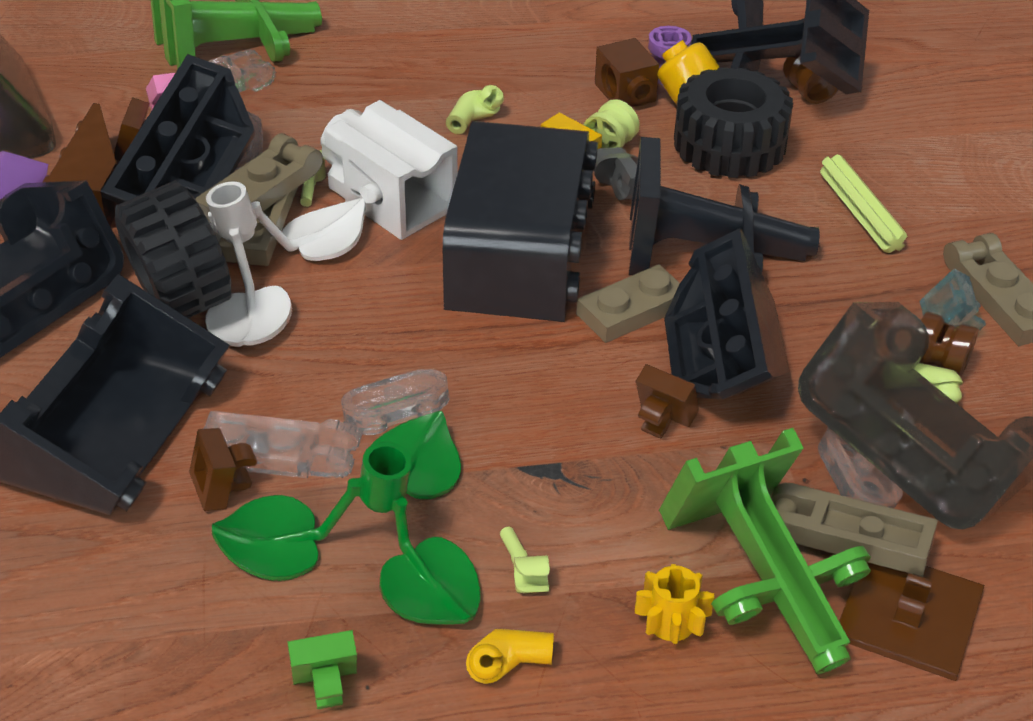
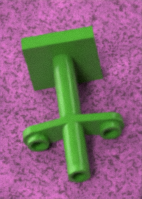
M150 0L154 40L157 45L164 44L165 58L170 66L177 65V70L187 54L195 56V48L202 43L260 37L270 60L281 62L284 56L290 55L288 34L315 32V27L322 25V14L316 1L295 3L260 2L259 0H235L236 2Z
M794 428L783 430L768 454L758 456L751 441L729 447L717 469L708 473H704L697 458L687 460L659 508L667 529L670 530L722 513L762 580L736 587L717 597L711 603L717 616H725L728 624L734 625L759 614L763 610L761 605L775 602L810 660L816 674L826 673L847 663L851 659L846 649L850 640L819 585L833 579L837 587L847 586L859 581L871 572L867 564L871 556L864 546H857L810 566L807 565L770 498L775 487L778 486L804 449Z

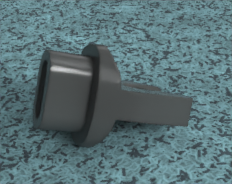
M621 147L600 148L597 150L594 176L600 183L612 185L613 192L618 200H631L638 157L627 153Z

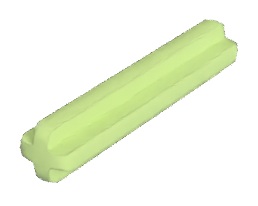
M837 154L832 158L828 156L822 161L824 166L820 170L821 175L882 251L891 253L895 249L897 251L903 249L907 233L843 156Z

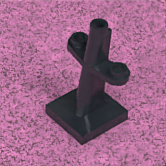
M731 0L733 12L738 17L739 29L695 34L691 41V45L699 42L703 43L717 63L732 62L731 68L734 69L744 68L749 71H759L762 59L800 57L802 65L844 94L862 92L870 10L857 0H806L804 19L763 25V0Z
M641 137L630 209V220H632L629 236V250H631L629 275H635L649 269L653 245L668 238L708 244L740 228L762 272L763 254L805 261L806 256H816L819 247L820 231L819 227L805 226L758 213V192H750L748 186L741 184L737 188L735 206L661 186V138Z

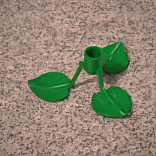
M442 411L409 420L377 438L364 452L360 478L348 480L346 492L318 528H315V517L311 509L301 501L285 495H271L252 500L241 506L227 518L212 524V536L224 555L237 567L251 575L267 580H290L308 573L316 566L318 549L314 541L325 539L355 497H360L364 504L374 512L387 513L393 510L395 513L398 543L403 554L394 556L385 562L380 573L379 589L386 604L396 614L417 623L455 625L465 624L473 620L479 608L481 594L478 576L471 560L460 547L445 538L430 537L419 543L414 549L409 539L406 493L416 499H434L451 491L459 480L461 472L460 457L450 436Z

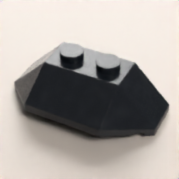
M187 54L101 190L102 198L121 204L173 181L179 182L196 198L232 174L255 136V129L235 85L231 69Z
M739 228L694 250L688 263L691 269L680 282L664 317L672 375L695 384L697 398L723 400L742 394L789 373L775 301L741 229Z

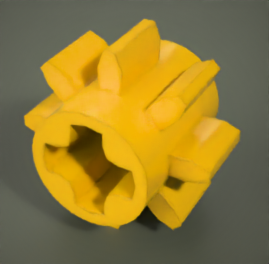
M671 564V566L662 568L656 574L650 571L645 573L644 590L636 592L635 614L647 616L645 631L647 635L655 634L657 637L671 641L673 644L686 639L692 633L700 637L703 635L706 617L712 616L713 607L711 603L714 601V593L700 591L703 577L700 572L695 574L686 567Z

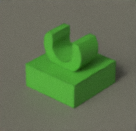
M353 630L287 641L293 685L313 681L317 709L343 705L340 676L357 673V652Z

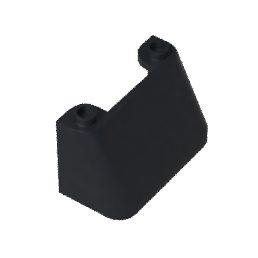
M87 180L24 183L0 200V234L4 239V242L0 244V358L108 286L123 269L124 255L121 246Z
M117 274L104 290L101 296L104 298L99 313L96 312L92 318L88 316L83 322L75 341L27 398L21 396L17 402L11 400L0 413V482L111 515L117 507L126 512L131 508L147 483L139 478L199 394L203 392L210 397L223 379L228 369L221 366L220 362L230 346L120 274Z

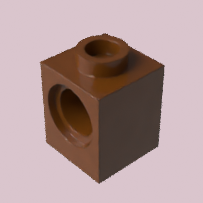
M636 38L597 47L595 85L608 100L618 99L626 102L631 107L656 101L659 63Z

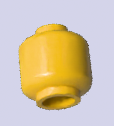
M682 40L661 55L665 63L659 68L657 75L674 103L677 104L679 89L683 83H687L689 77L700 75L701 71L708 69L717 70L720 67L703 43H694L688 47L684 40Z

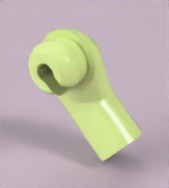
M487 85L482 90L464 93L446 119L447 128L454 134H462L466 131L471 121L492 117L500 110V105L504 101L503 92L497 86Z

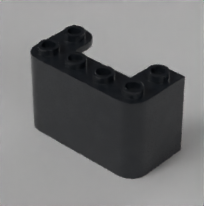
M472 121L444 224L442 248L444 310L565 322L568 302L577 303L579 294L580 272L571 271V263H579L581 256L582 232H576V230L585 231L587 209H593L595 181L592 180L593 171L596 168L598 142L589 141V131Z

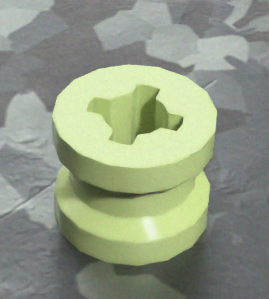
M616 99L604 103L598 112L586 119L583 125L602 134V148H623L624 144L631 141L639 132L640 122L631 106L626 102Z

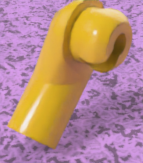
M495 629L470 650L466 659L467 671L477 682L488 684L500 680L521 662L552 665L554 633Z

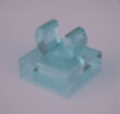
M955 268L920 300L923 315L926 311L943 316L948 324L957 326L964 323L979 330L986 325L985 320L975 315L981 305L976 300L970 277Z

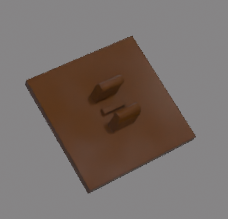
M867 562L871 572L853 583L839 620L850 640L849 644L956 681L985 585L926 566L922 577Z

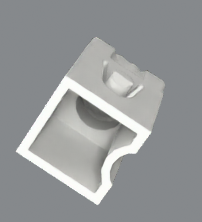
M381 100L367 106L363 113L359 110L347 109L342 114L336 115L331 119L321 137V153L323 158L332 165L328 172V186L343 197L345 202L363 198L366 204L365 215L400 240L447 214L458 174L457 145L403 111L396 110Z

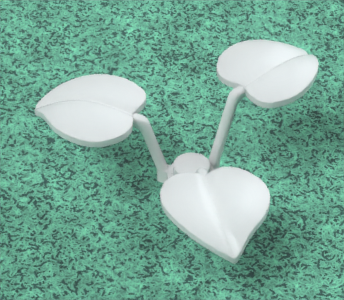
M225 182L212 188L206 196L210 210L208 212L210 225L218 242L222 237L227 242L233 244L245 286V293H232L230 300L210 308L205 320L207 330L230 346H251L272 339L285 328L290 320L292 304L288 293L282 287L268 286L255 291L243 242L248 241L254 235L257 220L287 251L291 252L299 249L301 256L310 261L329 260L347 253L359 241L366 211L364 199L359 198L306 213L289 222L281 232L264 214L260 202H250L246 187L242 183Z

